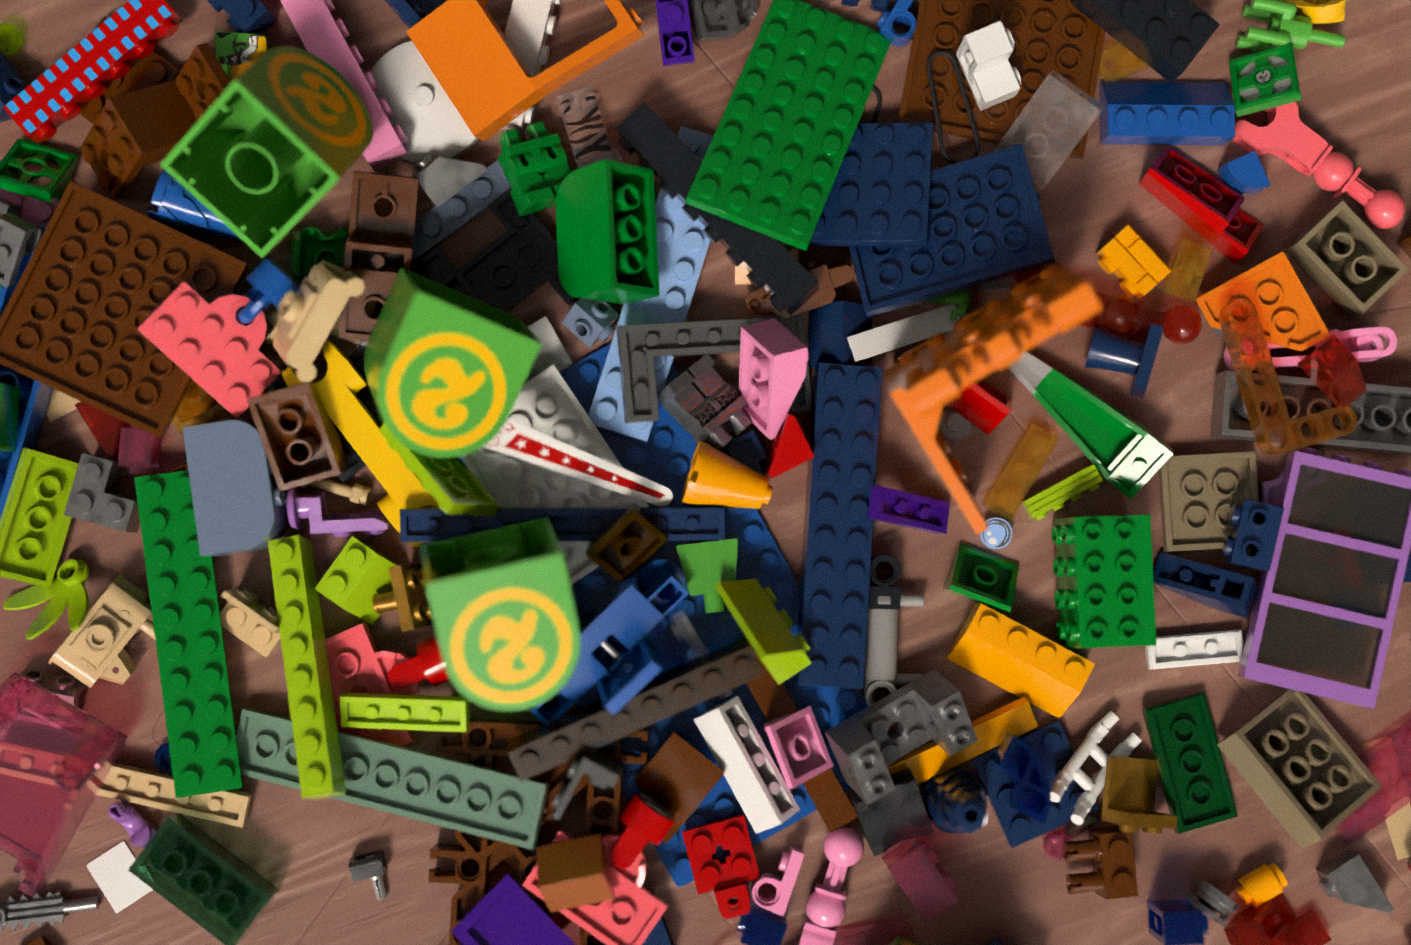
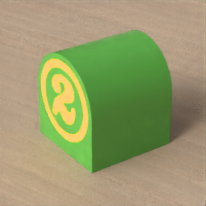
M277 46L268 50L234 80L163 160L160 166L263 258L368 148L373 138V125L369 112L358 93L332 66L302 49L290 46Z
M400 267L367 342L364 355V371L368 386L381 416L397 440L409 449L426 456L436 458L458 457L486 445L502 429L542 343L517 316Z
M549 517L420 545L425 585L443 663L454 686L474 703L499 711H518L531 708L554 696L570 679L577 665L580 653V632L564 555Z

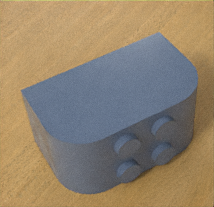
M226 420L182 427L200 556L220 557L264 550L268 548L269 541L282 538L288 526L286 507L288 489L279 491L257 427L239 420Z

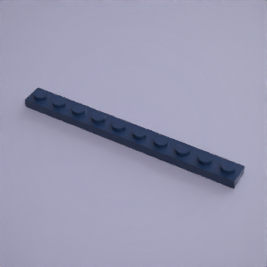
M628 507L499 508L494 516L449 515L440 508L400 509V542H436L547 516L558 541H594ZM639 507L668 537V540H725V507Z

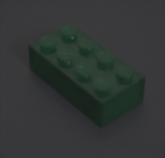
M179 813L166 819L128 869V871L225 945H238L280 891V889Z

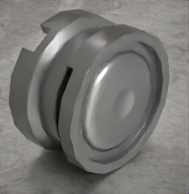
M1201 879L1198 883L1199 889L1196 893H1191L1187 900L1225 928L1229 923V915L1236 913L1240 906L1236 905L1234 901L1213 885ZM1201 899L1212 909L1220 913V916H1217L1215 913H1213L1211 910H1209L1207 907L1201 904L1199 900Z

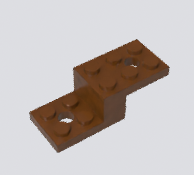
M353 171L349 234L346 240L344 272L349 271L356 274L364 282L365 288L361 295L357 297L350 296L340 315L339 338L368 341L379 316H370L365 310V304L370 300H377L384 305L400 267L411 271L419 177ZM387 198L392 202L393 211L389 215L384 216L376 212L374 204L378 199Z

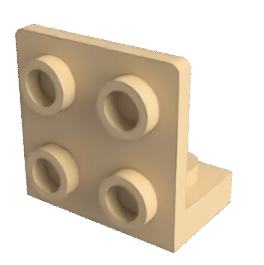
M238 588L236 590H224L221 596L228 603L220 613L222 627L264 657H270L281 641L277 609L274 607L267 609L258 603L261 598L249 589L245 588L243 591Z

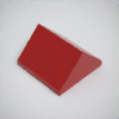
M982 378L959 391L961 395L946 403L947 406L987 435L1002 422L1012 408V400Z
M786 415L776 437L773 439L763 469L764 474L774 478L815 457L795 416Z

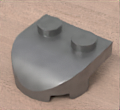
M688 0L697 42L732 39L750 25L757 13V0Z

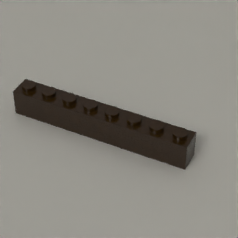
M745 636L654 676L614 716L604 707L602 700L597 701L507 741V753L522 782L764 675V672L751 643Z

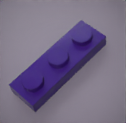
M871 486L868 518L935 534H947L950 503L883 486Z

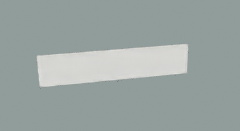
M949 304L847 337L855 362L930 338L939 332L946 333L955 329L953 324L960 320L959 316H957V320H950L951 309L957 310L955 304Z

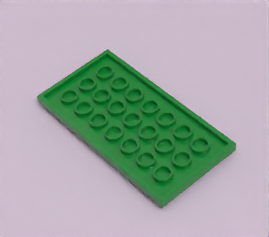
M773 0L687 195L686 204L806 251L892 40H888L880 35L879 31L800 0Z

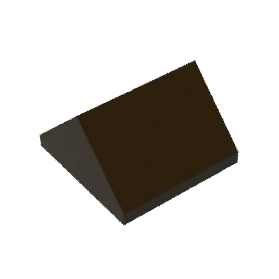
M634 502L587 546L585 554L610 575L623 583L668 540V537Z

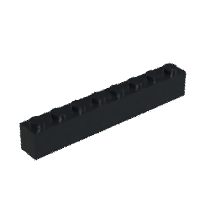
M645 103L641 104L616 127L620 137L617 142L629 155L634 152L641 159L639 162L640 167L653 170L654 175L663 182L660 185L662 190L672 200L677 197L684 204L681 207L683 212L693 222L698 219L706 227L703 229L705 235L714 244L720 242L727 249L724 252L727 258L736 267L741 264L749 272L746 277L758 290L763 287L771 295L768 300L779 312L785 309L792 316L819 291L818 281L777 239L686 204L687 195L702 161Z

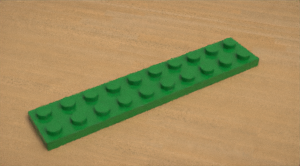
M189 471L134 477L175 797L177 799L243 788L214 562L212 556H200Z

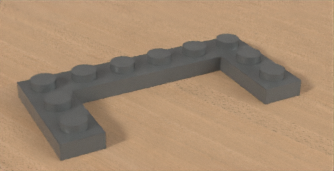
M794 316L786 319L774 317L806 345L804 316ZM773 318L619 325L616 327L625 424L656 422L659 420L654 357L740 353L741 326ZM808 361L806 376L788 413L812 410Z

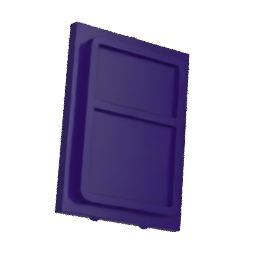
M509 874L494 888L490 889L489 893L451 931L463 945H576Z

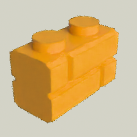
M1129 224L1096 253L1100 258L1098 260L1100 267L1108 274L1114 273L1121 281L1119 286L1123 292L1129 297L1135 296L1137 299L1145 296L1172 271Z

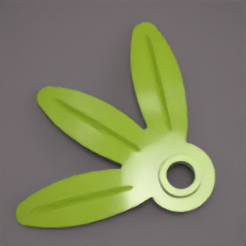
M69 559L60 566L57 578L53 579L50 588L35 585L5 600L3 604L5 610L27 609L50 600L26 632L27 640L34 639L49 629L60 618L68 604L70 629L74 632L82 626L89 610V597L84 586L89 575L88 564L82 560Z

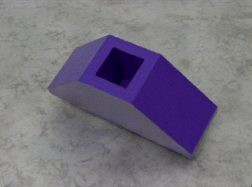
M655 0L663 66L695 63L688 1Z

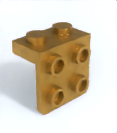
M1110 756L1108 758L1102 821L1119 824L1120 831L1139 833V827H1142L1143 832L1162 834V828L1176 829L1177 816L1154 811L1158 772L1156 760Z

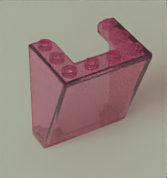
M14 672L0 686V849L18 859L13 871L19 874L24 870L26 876L21 881L19 890L33 897L54 872L128 736Z

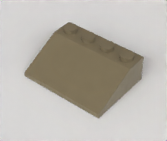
M1288 689L1217 744L1301 849L1322 840L1382 787L1305 692Z

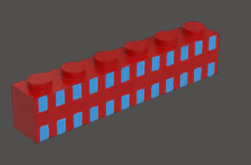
M129 0L8 102L3 109L29 138L38 144L41 141H46L56 134L57 128L66 120H71L78 116L82 110L81 107L88 101L100 97L105 92L106 86L114 79H120L125 76L134 62L139 58L142 59L150 55L155 48L154 46L160 40L172 36L178 30L179 24L183 20L165 0Z

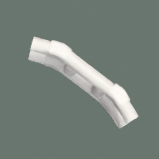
M1111 710L1089 730L1086 738L1067 764L1055 776L1048 794V798L1051 801L1059 802L1072 780L1085 790L1077 799L1071 816L1072 822L1078 825L1084 822L1087 813L1090 812L1096 798L1105 787L1108 758L1110 756L1129 757L1132 754L1131 752L1142 742L1132 732L1110 755L1097 745L1119 720ZM1089 755L1102 766L1093 780L1080 769Z

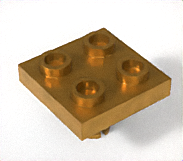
M422 563L388 567L393 591L373 595L372 602L375 612L382 614L383 612L397 610L401 631L435 625L425 585Z

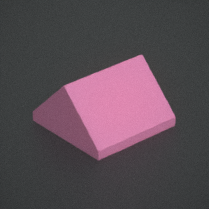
M811 706L764 723L788 789H792L833 767Z

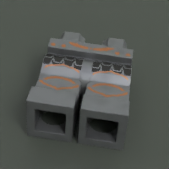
M707 354L669 383L657 396V400L690 435L694 436L692 439L696 444L699 441H706L709 445L721 450L733 439L722 427L725 423L737 436L752 421L742 410L748 402L742 396L739 397L736 390L727 384L712 367L715 362Z

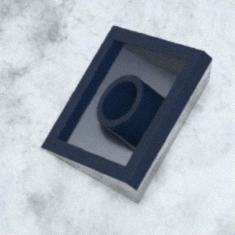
M837 301L809 310V368H815L818 363L872 367V357L855 362L847 340L849 336L872 329V316H866L863 304Z

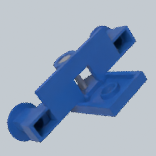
M657 559L649 562L639 574L638 589L629 583L598 614L592 611L583 616L578 621L580 653L574 672L567 683L554 696L539 705L529 708L531 713L543 724L557 720L596 684L604 707L614 716L658 674L662 668L645 635L689 594L685 586L684 573L679 565L668 559ZM611 634L620 641L614 647L606 640ZM599 645L608 652L601 662L591 654Z

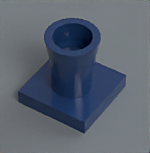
M1151 323L1146 341L1142 342L1113 333L1096 325L1084 368L1104 369L1135 376L1130 395L1143 398L1164 326Z

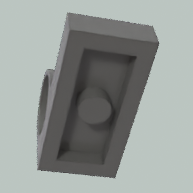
M12 212L0 215V285L6 288L15 284L23 257L33 252L42 236V229Z

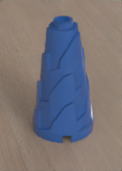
M163 169L151 200V204L159 206L158 212L155 213L149 210V218L172 229L242 240Z

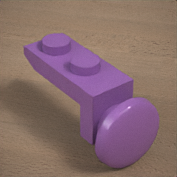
M297 486L287 491V516L290 526L294 530L301 529L302 521L305 518H309L310 534L333 533L334 537L350 536L354 531H365V535H379L384 533V530H388L391 525L381 511L327 513L325 490L301 492L300 487Z

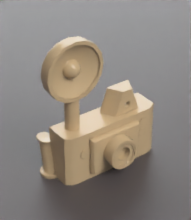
M319 263L314 266L308 277L303 278L297 293L288 291L281 299L278 309L271 304L263 312L267 325L263 342L273 344L286 364L297 368L296 375L302 382H310L315 378L317 372L314 365H312L314 359L349 297H357L363 293L365 288L364 282L352 272L345 271L341 273L332 267Z
M122 572L89 610L82 626L78 630L72 631L48 662L50 665L52 662L89 688L92 687L98 678L120 685L124 684L136 669V665L124 649V646L139 628L155 639L153 622L148 619L152 613L151 605L145 602L148 593L125 579ZM118 667L119 671L114 672L113 668Z

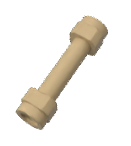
M328 478L299 486L306 489L314 487L350 498V502L367 506L372 492V488L355 483L352 486Z

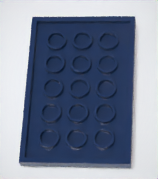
M1022 143L932 171L928 246H849L867 317L1055 263Z

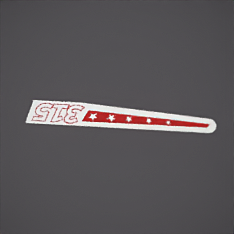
M507 419L499 433L483 446L657 506H667L673 498L671 490L665 486L511 419Z

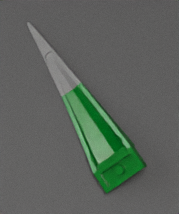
M965 312L964 316H959V317H960V318H963V317L967 316L968 313ZM1028 351L1022 353L1021 359L1008 366L1009 370L1048 411L1104 478L1128 498L1132 499L1173 455L1174 450L1153 434L1147 426Z

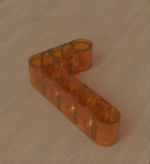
M1238 299L1221 309L1219 323L1255 442L1262 453L1267 455L1285 453L1353 432L1357 425V416L1351 408L1346 406H1338L1290 420L1255 305L1249 300ZM1233 308H1237L1242 312L1244 318L1242 323H1238L1233 319ZM1243 339L1251 342L1253 346L1251 354L1243 351L1241 346ZM1253 369L1260 372L1262 376L1260 385H1256L1251 379ZM1263 400L1267 401L1271 406L1269 417L1261 412L1260 405ZM1334 414L1340 416L1342 420L1340 430L1336 429L1332 424ZM1303 423H1307L1311 428L1312 433L1309 439L1305 438L1301 433ZM1273 431L1279 434L1281 439L1278 448L1274 447L1270 442V435Z

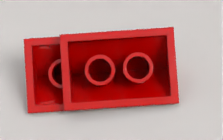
M1168 144L1139 183V185L1234 264L1249 252L1264 226L1261 222L1240 209L1245 199L1244 196Z

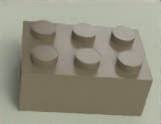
M1343 200L1327 209L1285 249L1291 258L1349 318L1364 313L1409 270Z

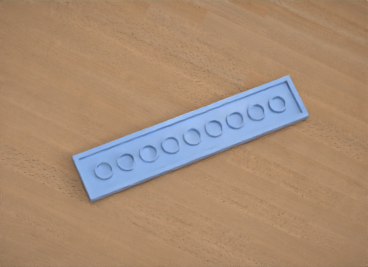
M680 126L677 135L703 161L713 136ZM662 188L655 205L660 296L624 304L617 327L619 325L685 322L711 240L703 232V229L706 227L698 219L693 222L681 209L684 204L677 197L672 200ZM616 329L588 416L597 428L647 443L654 422L625 424ZM674 356L654 357L657 396L665 388Z

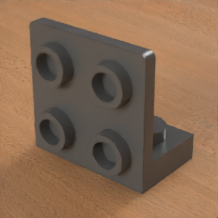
M593 750L586 753L585 756L577 757L567 774L568 777L572 778L570 785L563 784L551 805L557 808L553 817L558 820L560 819L584 773L589 775L588 781L603 789H606L607 785L614 788L624 767Z

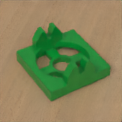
M18 138L0 161V189L52 203L54 199L60 201L69 182L72 181V173L79 165L78 155ZM46 161L54 162L59 167V170L47 167ZM34 163L43 166L41 170L34 172L25 169L27 165ZM19 169H20L21 172H22V175H21V177L19 178V180H17L18 173H19ZM45 176L53 179L50 183L41 186L31 184L34 178Z

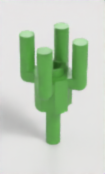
M1252 0L1251 5L1245 4L1243 6L1241 17L1269 22L1267 29L1248 26L1245 36H1237L1235 47L1260 52L1293 43L1294 48L1302 50L1306 47L1307 41L1342 48L1346 36L1312 29L1311 18L1295 15L1297 7L1294 3L1281 0Z

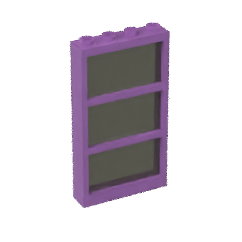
M1299 447V451H1293L1287 455L1276 504L1278 507H1283L1284 512L1270 571H1261L1238 677L1375 709L1411 547V471L1396 469L1395 473L1382 471L1383 465L1377 463L1363 462V466L1350 463L1351 458L1332 454L1331 458L1318 456V450Z

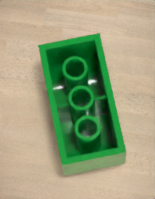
M605 159L570 172L562 181L556 197L558 272L563 289L573 297L618 304H630L660 296L653 170Z

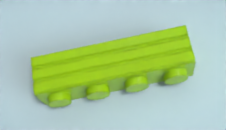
M1091 464L1021 501L1030 519L1036 518L1040 520L1048 515L1047 511L1051 509L1057 511L1064 507V502L1071 499L1073 502L1082 497V492L1088 490L1090 493L1100 487L1098 484L1103 482V479L1095 465Z

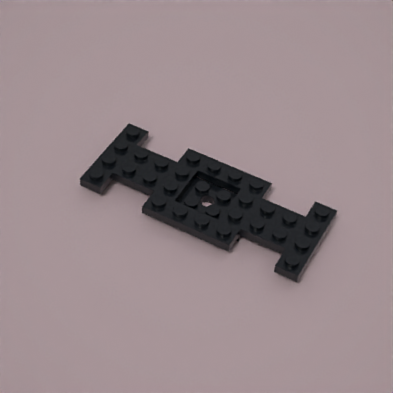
M512 188L488 205L490 211L507 231L461 268L457 269L439 246L435 247L411 266V271L507 313L547 281L566 305H569L577 298L570 296L561 285L558 272L557 241L534 213L519 217L510 193ZM378 301L372 315L373 317L379 316L383 308L381 302ZM362 340L361 344L356 345L357 350L348 358L366 380L364 355L368 341ZM290 365L285 366L283 369H281V371L285 370ZM282 372L267 387L270 392L288 387ZM365 386L356 393L374 418H377L381 413L369 386ZM332 421L339 434L349 466L341 474L337 475L343 483H346L367 465Z

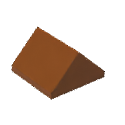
M601 833L536 847L537 887L550 912L615 899Z

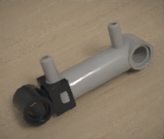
M889 555L873 557L870 565V582L873 583V586H869L865 688L863 692L864 700L868 706L875 703L872 694L876 688L885 687L890 695L897 691V686H905L922 676L921 674L897 673L898 610H900V606L923 607L925 598L923 594L900 593L901 587H892V584L896 583L899 579L901 569L898 561ZM882 561L888 563L891 567V575L885 580L879 579L875 574L877 564Z

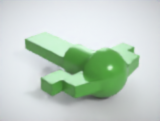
M968 288L959 290V292H952L922 302L958 304L957 310L951 309L950 320H957V316H964L967 306L971 302V295Z

